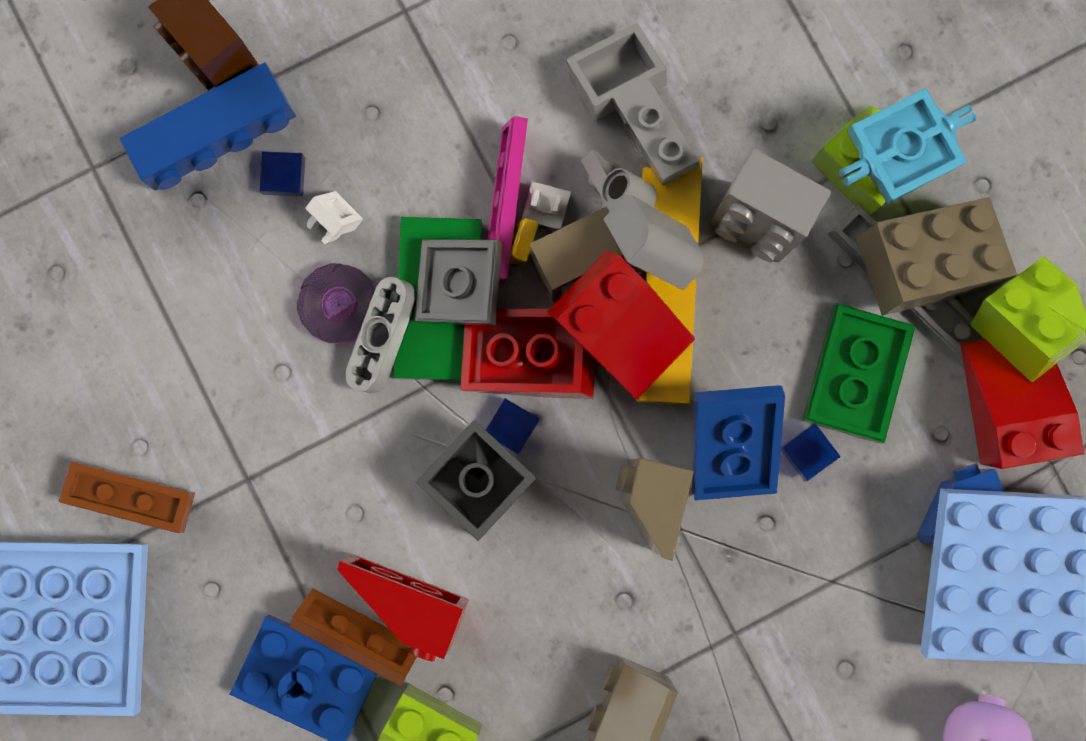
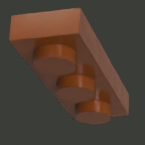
M70 462L59 502L175 533H184L195 492L80 462Z
M313 588L292 616L289 625L290 628L399 686H402L417 659L416 656L410 653L412 647L403 644L389 628Z

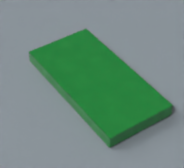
M401 217L398 279L412 284L417 298L422 240H482V219ZM397 294V303H398V301L400 300V295H399V294ZM415 303L394 361L393 378L461 381L465 325L414 321Z

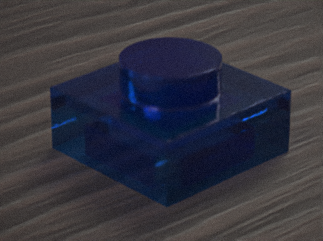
M262 151L259 191L263 195L303 196L306 159L303 153Z
M505 398L487 426L486 431L499 443L519 455L540 419Z
M816 423L809 425L781 446V451L803 481H809L841 457Z

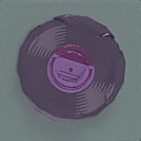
M330 263L315 269L304 279L300 288L299 300L297 299V312L302 325L314 337L329 344H348L356 341L376 289L374 283L360 269L349 265Z

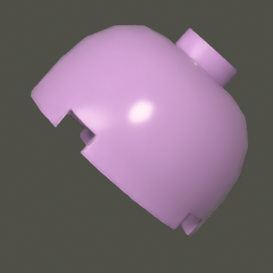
M979 695L978 702L970 701L957 706L946 719L942 733V741H1034L1027 721L1018 712L1005 707L1006 701L1004 699L991 695Z

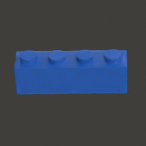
M266 62L119 139L141 181L155 191L158 189L165 190L180 183L181 177L194 170L202 171L212 167L217 162V158L230 151L239 152L248 148L253 143V139L266 132L275 133L284 129L289 124V120L295 118L296 115L276 77Z

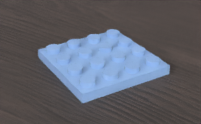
M940 488L920 652L927 659L1086 664V496Z
M0 542V714L135 716L140 713L148 544Z

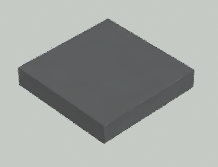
M422 240L414 321L431 324L496 326L503 243L498 240Z

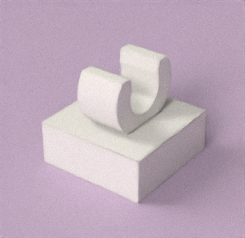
M532 182L522 220L527 218L538 222V228L553 232L561 229L571 191Z
M336 191L314 196L305 208L312 215L308 219L307 227L313 229L322 225L327 230L326 235L321 240L324 244L337 240L342 234L354 231L363 220Z

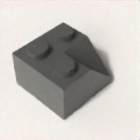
M473 420L415 483L479 541L537 477L479 423Z

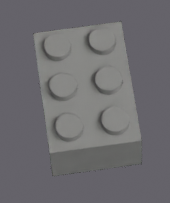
M754 148L730 185L709 224L716 227L715 232L722 238L731 242L739 240L752 247L751 252L758 258L767 262H772L773 259L780 262L808 236L832 191Z

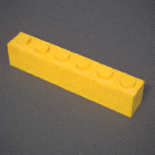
M698 157L700 160L699 168L664 186L661 185L651 167H643L641 179L653 185L656 189L657 198L654 208L687 226L698 244L703 157ZM636 267V271L643 272V279L693 335L696 278L685 289L681 290ZM693 342L636 400V403L686 406L690 404Z

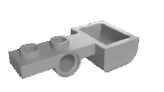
M638 23L566 59L570 79L594 121L617 111L624 122L625 131L632 146L639 155H644L662 186L699 168L700 160L656 91L666 85L667 69Z
M591 149L581 162L589 174L587 178L589 185L600 194L604 201L601 204L602 208L607 206L609 210L604 221L626 261L681 290L685 289L700 273L704 260L703 252L688 227L654 208L657 193L653 185L626 169L620 168L615 162Z

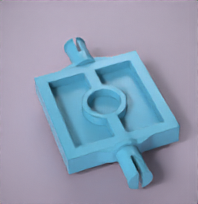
M924 88L851 125L847 132L859 152L860 160L844 169H840L839 176L841 179L847 176L842 182L849 186L851 183L869 175L875 181L886 203L889 204L968 162L957 143L955 130L975 122L976 113L973 112L967 115L973 108L970 105H966L947 116L946 113L936 106L927 88Z

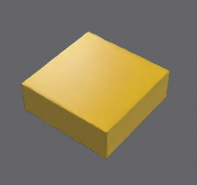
M525 218L514 224L510 264L518 266L527 262L530 253V243L534 240L538 222Z

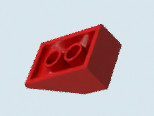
M608 250L547 311L636 400L695 340V337L652 287L619 254Z
M497 309L496 326L465 325L461 391L546 398L594 399L596 360L547 313L549 309Z
M986 339L960 344L980 465L1007 469L1085 454L1078 411L1058 364L1031 382Z
M357 555L339 561L337 566L338 572L403 644L412 647L411 654L434 662L436 657L445 659L467 607L468 598Z

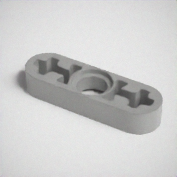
M387 277L376 286L346 369V380L353 390L376 393L386 385L416 303V291L409 282L395 277ZM392 292L400 295L398 303L390 299ZM386 312L387 314L394 315L393 320L382 317L383 313ZM384 324L388 329V339L384 345L378 347L374 342V333L380 325ZM369 352L380 354L379 359L368 356ZM364 368H367L372 373L370 380H367L362 375Z

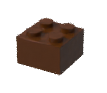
M156 0L148 6L159 20L153 27L208 91L214 86L218 87L259 65L242 39L209 0Z

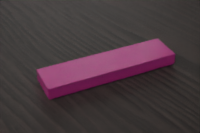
M519 116L512 117L501 130L487 240H498L503 243L499 283L508 278L528 118Z

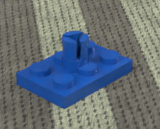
M782 385L695 392L692 470L694 471L692 492L695 501L777 494L785 407V393Z
M270 614L265 616L229 695L328 741H348L378 674L290 628L289 623Z

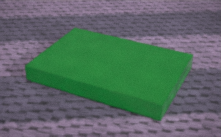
M839 303L834 304L802 421L876 443H885L916 326Z

